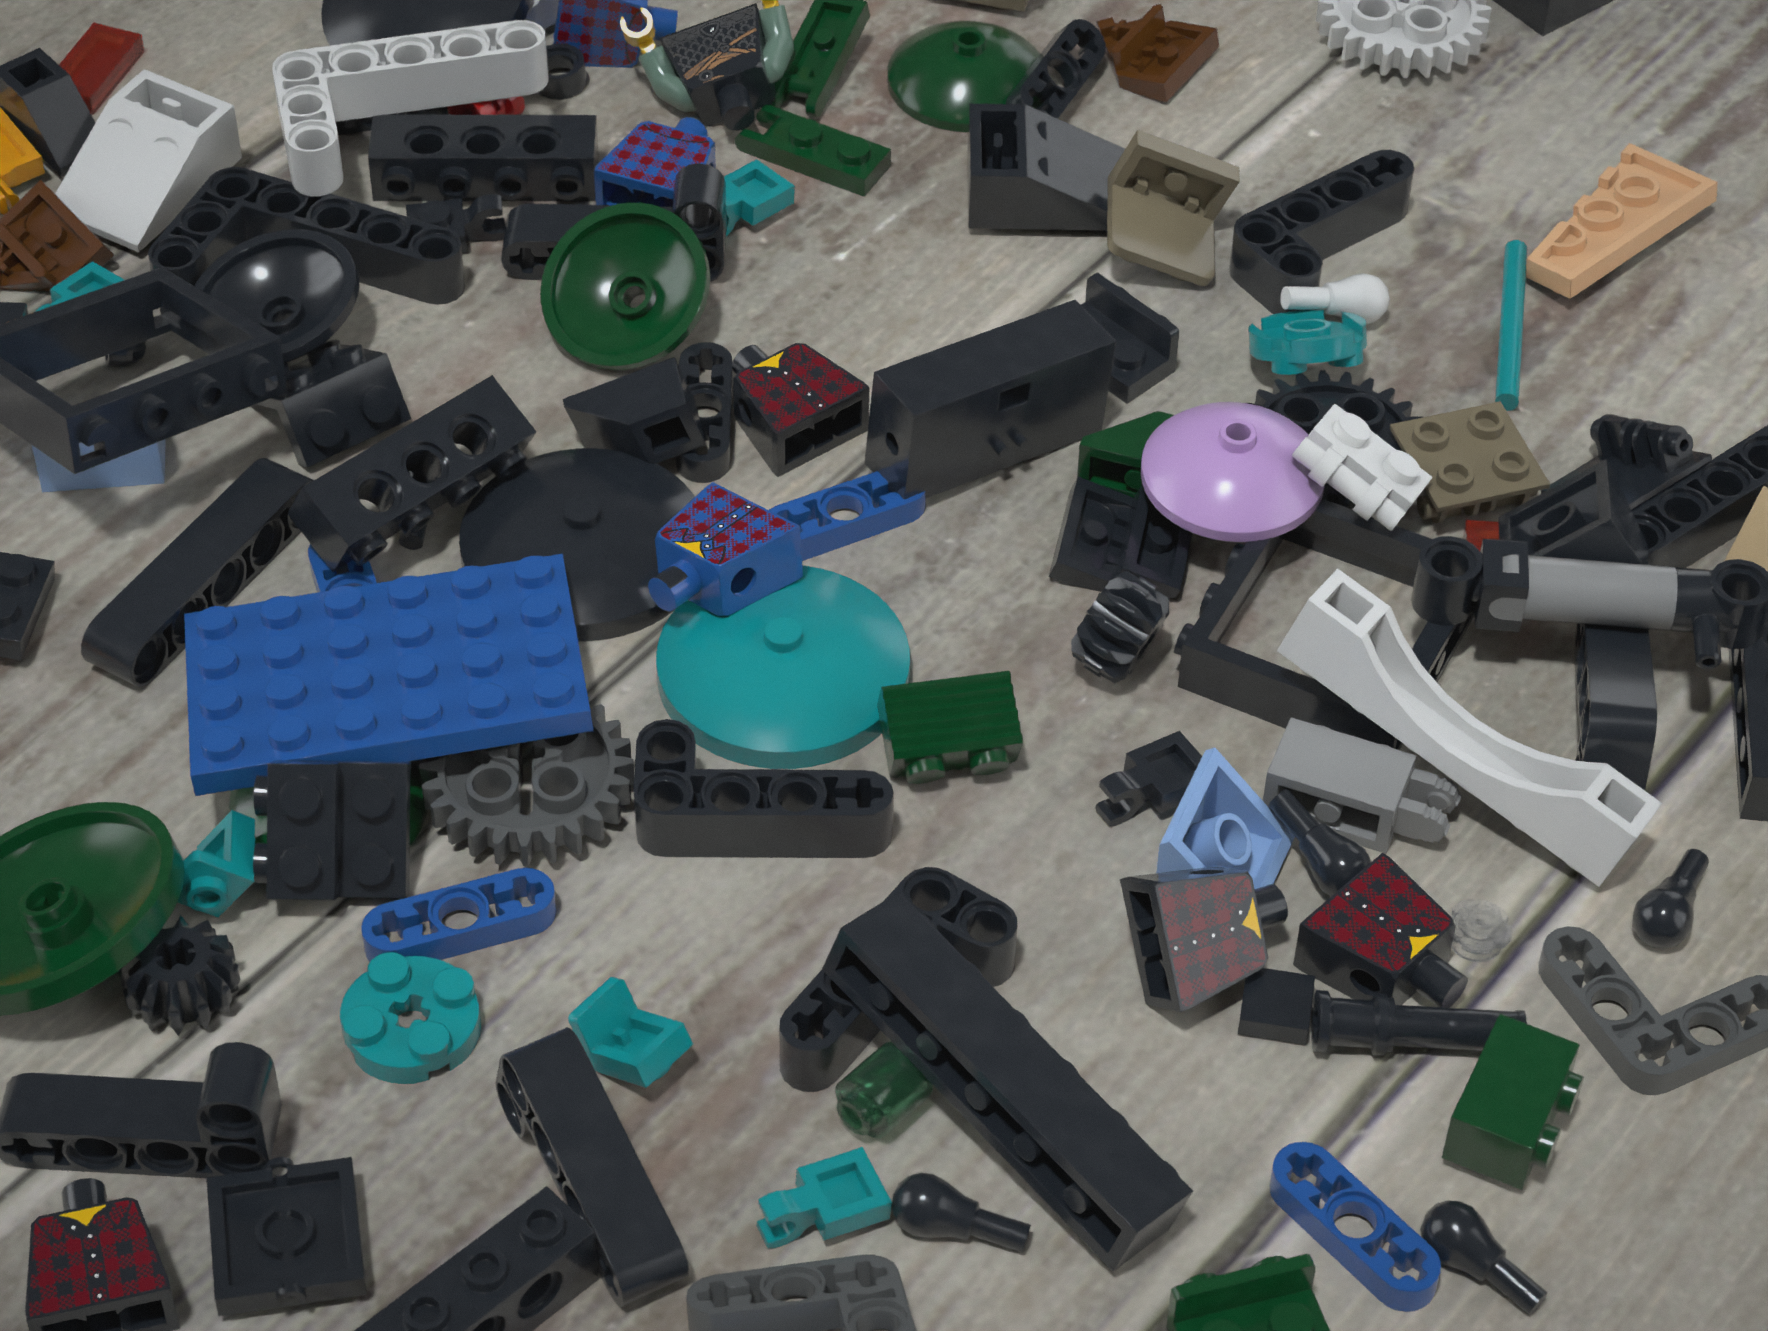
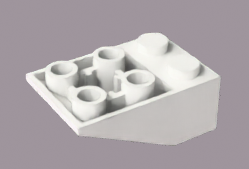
M144 69L109 99L55 194L94 234L140 252L173 221L211 175L221 169L234 166L242 158L234 105Z

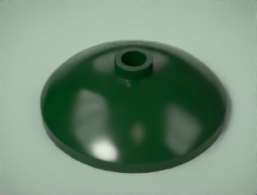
M969 20L939 23L920 30L903 41L895 49L887 67L888 90L898 107L917 121L942 130L968 133L969 103L1005 104L1009 94L1041 53L1019 34L996 24ZM1036 95L1033 98L1031 107L1036 109L1043 100Z
M622 203L602 208L584 217L571 227L550 254L544 268L540 288V301L544 320L549 331L562 348L571 356L589 366L606 370H628L648 365L676 349L697 325L709 295V263L706 252L696 234L681 218L672 212L646 203ZM645 295L644 301L639 306L630 307L632 300L636 296Z

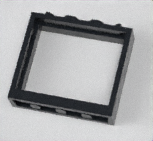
M163 267L0 324V423L74 474L287 392L281 338ZM160 308L161 315L154 317L153 310ZM171 331L209 354L73 406L36 382ZM82 442L88 447L94 445V451L81 456L79 443Z
M1321 499L1314 513L1295 529L1273 538L1247 542L1245 545L1237 543L1228 558L1223 581L1220 585L1213 582L1208 587L1200 606L1199 619L1195 625L1186 623L1178 636L1174 648V653L1181 656L1177 687L1285 729L1292 717L1400 750L1403 745L1401 741L1364 714L1356 711L1349 703L1316 679L1219 642L1283 539L1413 587L1421 547L1431 538L1395 526L1390 531L1373 517L1366 521L1352 509ZM1473 609L1472 615L1466 621L1456 625L1442 626L1427 621L1412 648L1421 665L1437 683L1475 616V609Z

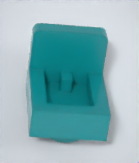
M231 810L200 842L197 850L192 851L183 860L184 882L177 903L219 918L254 882V818Z
M610 977L576 1007L568 1017L572 1030L579 1038L596 1072L647 1088L652 1082L663 1077L670 1070L672 1064L693 1045L683 1022L638 1009L626 982L616 977Z

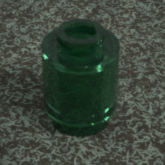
M891 1041L885 1042L837 1083L835 1089L838 1101L836 1104L837 1113L842 1122L852 1132L880 1139L891 1132L931 1096L933 1084Z

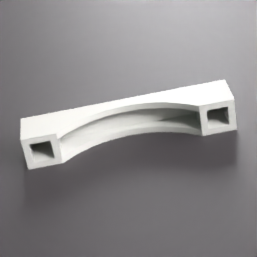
M1338 568L1308 599L1277 649L1280 654L1297 665L1304 673L1319 681L1349 703L1356 711L1364 714L1401 741L1408 749L1420 755L1457 782L1464 790L1472 793L1510 821L1517 829L1528 834L1562 859L1569 867L1578 871L1599 887L1662 804L1607 763L1575 761L1542 753L1505 737L1476 719L1446 694L1421 665L1404 638L1391 607Z

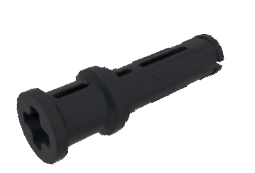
M1316 990L1311 1014V1042L1314 1052H1326L1329 1046L1369 1048L1372 1055L1382 1056L1386 1052H1392L1394 1046L1482 1051L1499 1014L1526 1024L1527 1018L1524 1010L1499 1011L1396 1005L1394 998L1382 993H1375L1371 1000L1331 998L1328 990Z

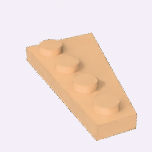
M1629 143L1621 152L1620 163L1615 168L1608 166L1598 178V188L1591 196L1583 194L1573 207V216L1568 222L1560 221L1528 256L1526 260V278L1571 299L1714 203L1717 199L1718 182Z

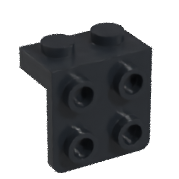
M339 340L326 341L320 347L308 353V359L289 367L288 363H284L287 392L257 404L278 411L298 465L305 467L312 466L411 420L387 353L364 349L361 344L341 345Z

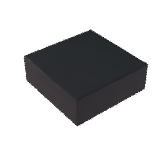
M1262 968L1246 977L1238 1034L1306 1045L1315 976Z

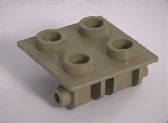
M1501 401L1390 424V430L1401 450L1412 456L1419 467L1433 477L1424 488L1426 495L1417 498L1418 513L1423 520L1431 519L1434 523H1441L1446 518L1460 516L1462 509L1466 515L1473 516L1478 514L1480 508L1487 513L1494 511L1496 507L1515 503L1522 505L1529 501L1530 497L1536 496L1538 490L1550 488V482Z

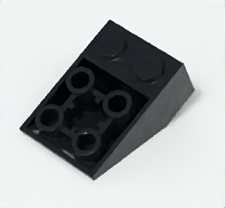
M969 103L967 146L968 228L1107 231L1108 176L1125 148L1025 104Z

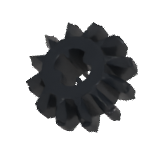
M1128 571L1116 575L1114 579L1109 580L1104 590L1098 594L1095 602L1087 610L1083 621L1077 627V633L1071 640L1072 656L1083 663L1085 669L1099 678L1103 676L1114 684L1124 680L1127 675L1133 672L1139 661L1143 659L1149 647L1154 643L1157 634L1163 628V623L1169 615V598L1158 591L1156 585L1142 576L1138 578Z
M180 915L174 927L162 928L144 950L119 970L121 984L125 988L123 990L125 1003L128 1009L131 1010L132 1015H142L143 1021L147 1023L151 1031L170 1022V1027L179 1036L186 1023L195 1021L208 1029L211 1019L210 1012L229 1013L230 1003L232 1002L231 994L239 990L240 974L238 964L235 963L234 948L232 943L228 941L227 935H216V930L212 928L208 920L201 922L193 928H189V924L182 915Z

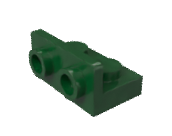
M1302 1254L1290 1258L1271 1256L1258 1261L1250 1268L1221 1275L1214 1273L1198 1274L1171 1289L1166 1323L1168 1331H1330L1312 1290L1316 1267L1310 1254Z

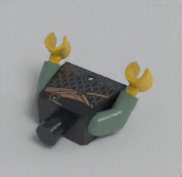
M761 0L762 10H759L757 3L660 37L662 46L659 47L656 46L653 40L655 37V27L652 16L645 8H640L643 19L647 24L643 31L638 33L630 31L623 16L620 22L625 40L630 45L639 47L642 55L638 59L656 95L661 100L684 113L695 111L703 125L712 126L723 122L726 128L734 131L748 128L754 122V110L773 103L776 99L775 82L783 77L794 51L785 5L779 6L778 0Z

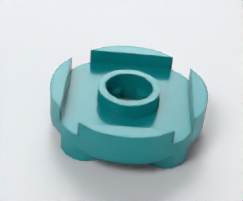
M1300 310L1269 315L1261 318L1262 330L1254 324L1248 327L1249 352L1258 360L1271 361L1272 372L1281 375L1303 373L1307 371V364L1328 362L1330 366L1334 367L1357 366L1363 363V350L1367 347L1366 320L1357 314L1341 312L1342 323L1326 321L1324 319V310Z
M396 952L379 954L370 961L367 972L360 975L348 988L340 1008L345 1045L354 1054L355 1063L368 1075L395 1084H416L428 1081V1072L441 1069L448 1063L450 1071L470 1056L478 1042L481 1031L480 1007L472 976L462 968L454 967L445 961L425 956L404 957ZM408 1011L422 1012L423 1016L428 1017L426 1021L414 1020L409 1028L399 1026L398 1016Z

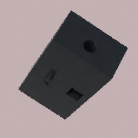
M1072 300L875 371L873 375L864 463L873 473L878 471L885 478L890 492H897L905 500L925 491L926 499L1081 440L1086 435L1101 431L1117 341L1076 300Z

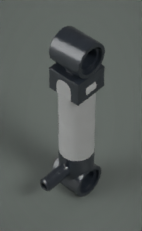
M1441 536L1427 541L1421 547L1411 603L1414 611L1421 618L1442 626L1456 625L1466 621L1472 615L1473 609H1475L1476 629L1520 632L1522 619L1689 632L1693 633L1695 663L1700 668L1713 669L1722 662L1721 647L1744 649L1754 645L1761 637L1768 613V572L1762 566L1742 559L1726 560L1717 564L1713 570L1529 556L1528 542L1483 539L1481 550L1479 551L1474 544L1465 539Z

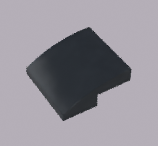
M1077 477L1069 492L1049 577L1074 586L1102 592L1109 580L1114 579L1116 575L1124 571H1128L1136 577L1140 578L1142 576L1158 587L1157 590L1168 598H1176L1181 590L1192 532L1179 527L1162 515L1149 500L1143 484H1141L1133 498L1084 478Z

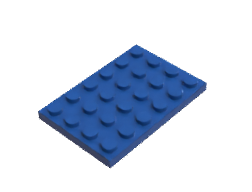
M563 554L544 557L528 556L519 561L481 567L465 566L456 571L418 577L403 576L393 581L356 587L340 586L330 591L293 597L277 596L261 602L230 607L214 606L203 611L184 614L190 777L195 796L254 787L256 776L267 775L268 763L274 760L407 762L594 731Z

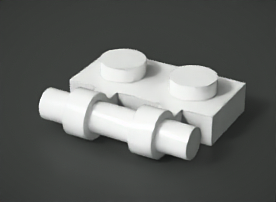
M1336 404L1330 408L1308 437H1305L1292 454L1293 458L1311 470L1308 477L1321 487L1328 483L1356 505L1353 511L1368 521L1370 517H1373L1390 531L1393 530L1433 478L1419 467L1412 456L1393 448L1373 433L1364 420L1354 414L1347 413Z

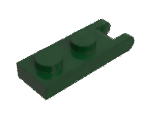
M813 1L793 40L794 51L783 77L775 82L776 99L770 105L781 108L788 94L807 98L805 105L806 115L817 118L821 116L870 18L867 1Z
M772 105L763 106L756 115L758 123L768 129L764 134L744 129L734 140L736 147L743 153L863 197L867 195L891 166L890 148Z

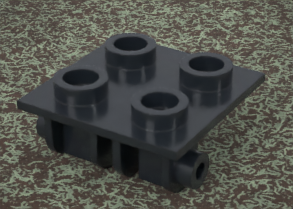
M1605 414L1601 418L1596 419L1590 428V435L1596 443L1598 456L1550 484V488L1540 491L1542 494L1606 459L1612 467L1632 510L1711 461L1712 456L1708 453L1692 451L1693 439L1682 426Z

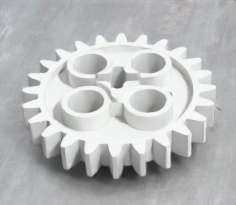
M1318 0L1316 22L1320 23L1319 34L1321 36H1329L1328 47L1330 49L1343 47L1341 57L1343 60L1358 56L1361 58V69H1365L1374 63L1380 65V74L1384 76L1391 68H1398L1403 78H1408L1411 69H1418L1427 78L1430 77L1431 67L1436 66L1441 71L1450 73L1452 61L1465 66L1467 65L1469 54L1479 55L1481 43H1486L1491 7L1486 6L1487 0Z

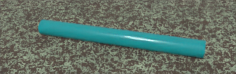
M1520 240L1509 241L1504 249L1495 402L1501 401L1506 411L1515 409L1519 404L1527 245Z

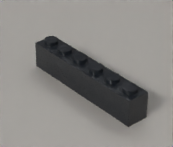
M898 892L840 928L822 970L1113 1272L1170 1229L1193 1193V1190L1180 1178L1175 1168L1163 1160L1129 1126L1124 1116L1113 1109L1080 1076L1073 1064L1063 1059L1031 1026L1028 1019L1020 1011L1014 1009L982 976L979 969L973 963L967 961L943 937L926 915L919 912Z

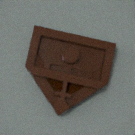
M1161 4L1152 6L1141 19L1131 22L1122 19L1119 23H1115L1113 17L1096 21L1097 29L1105 40V53L1119 88L1163 102H1167L1219 47L1217 28L1173 20L1165 22Z
M41 180L0 219V289L50 292L52 287L92 261L103 266L114 256L110 249Z

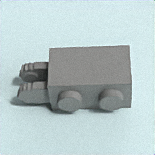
M1291 717L1267 771L1263 802L1268 806L1277 794L1288 789L1319 824L1326 823L1335 832L1355 841L1360 846L1386 854L1394 833L1416 840L1422 839L1424 842L1428 841L1432 844L1433 842L1439 843L1443 836L1447 835L1450 828L1446 817L1447 814L1444 813H1451L1455 806L1458 807L1462 795H1460L1458 785H1455L1453 780L1449 781L1446 777L1440 778L1437 774L1414 768L1417 755Z

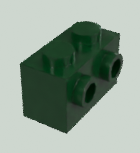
M1499 1014L1451 1116L1442 1158L1523 1190L1533 1165L1546 1169L1551 1160L1561 1132L1560 1128L1552 1125L1557 1112L1570 1116L1577 1101L1584 1080V1076L1573 1072L1580 1044Z

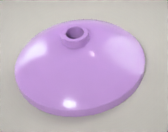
M1240 402L1208 403L1184 410L1170 417L1158 426L1147 440L1141 461V479L1144 490L1149 500L1162 515L1187 531L1222 541H1259L1273 538L1295 529L1304 523L1317 509L1325 485L1321 487L1308 477L1311 470L1292 457V454L1309 434L1293 421L1277 412L1261 406Z

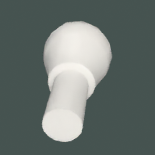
M1366 273L1352 275L1336 282H1327L1323 287L1285 286L1281 292V305L1285 310H1324V314L1342 318L1341 312H1348L1363 317L1366 320V324L1374 323L1380 319L1388 310L1390 300L1388 288L1381 279Z

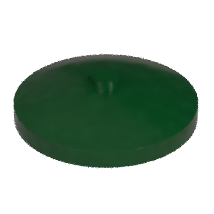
M86 803L41 815L0 836V1016L16 1015L50 1007L89 990L132 961L160 932L179 900L185 873L181 852L165 824L156 815L139 806L127 803Z

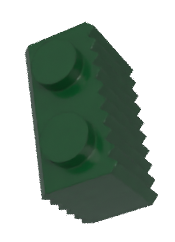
M1010 671L881 687L877 708L890 778L896 779L906 776L909 783H929L944 777L945 772L952 769L961 770L966 767L970 768L971 773L974 775H991L1006 770L1010 763L1017 761L1023 744V735L1020 729Z

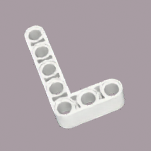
M516 20L294 50L277 57L273 62L272 72L291 180L295 190L308 196H324L336 191L342 185L343 170L336 122L525 96L541 91L548 84V63L544 29L535 22Z

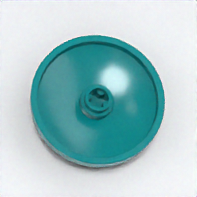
M803 566V577L729 616H717L689 600L677 607L668 618L658 640L656 651L657 684L660 698L669 717L672 720H677L687 725L694 733L696 744L724 759L758 768H806L842 759L859 751L882 734L877 708L880 690L883 686L909 683L910 648L907 635L898 617L876 593L841 574L821 568Z

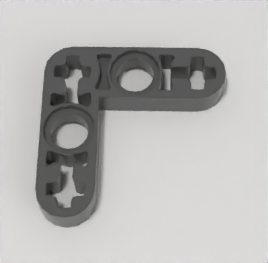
M1566 926L1557 928L1548 934L1543 943L1538 963L1539 975L1542 981L1620 1080L1633 1091L1653 1096L1664 1094L1768 1047V976L1766 975L1748 977L1671 1012L1660 1015L1602 942L1591 932L1580 927ZM1564 955L1567 960L1561 962L1559 957ZM1576 961H1583L1582 969L1578 966ZM1584 980L1586 985L1583 988H1581ZM1600 1000H1613L1626 1008L1629 1015L1624 1019L1609 1020L1600 1016L1594 1010L1592 1004ZM1752 1004L1760 1009L1749 1014ZM1699 1024L1710 1025L1717 1028L1723 1034L1726 1041L1718 1045H1706L1697 1041L1691 1035L1689 1029ZM1639 1054H1643L1648 1060L1641 1062L1638 1059ZM1665 1056L1662 1066L1653 1061Z
M856 1255L715 1274L694 1282L687 1290L686 1295L688 1328L690 1331H824L839 1328L840 1331H916L897 1266L889 1259L877 1255ZM788 1297H806V1298H808V1299H804V1300H800V1301H788V1302H785V1301H781V1300H780V1299H784V1298H788Z

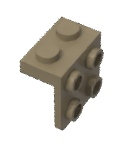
M1137 130L1108 176L1107 247L1109 251L1127 262L1144 265L1169 274L1181 281L1208 286L1215 276L1214 220L1240 182L1239 167Z

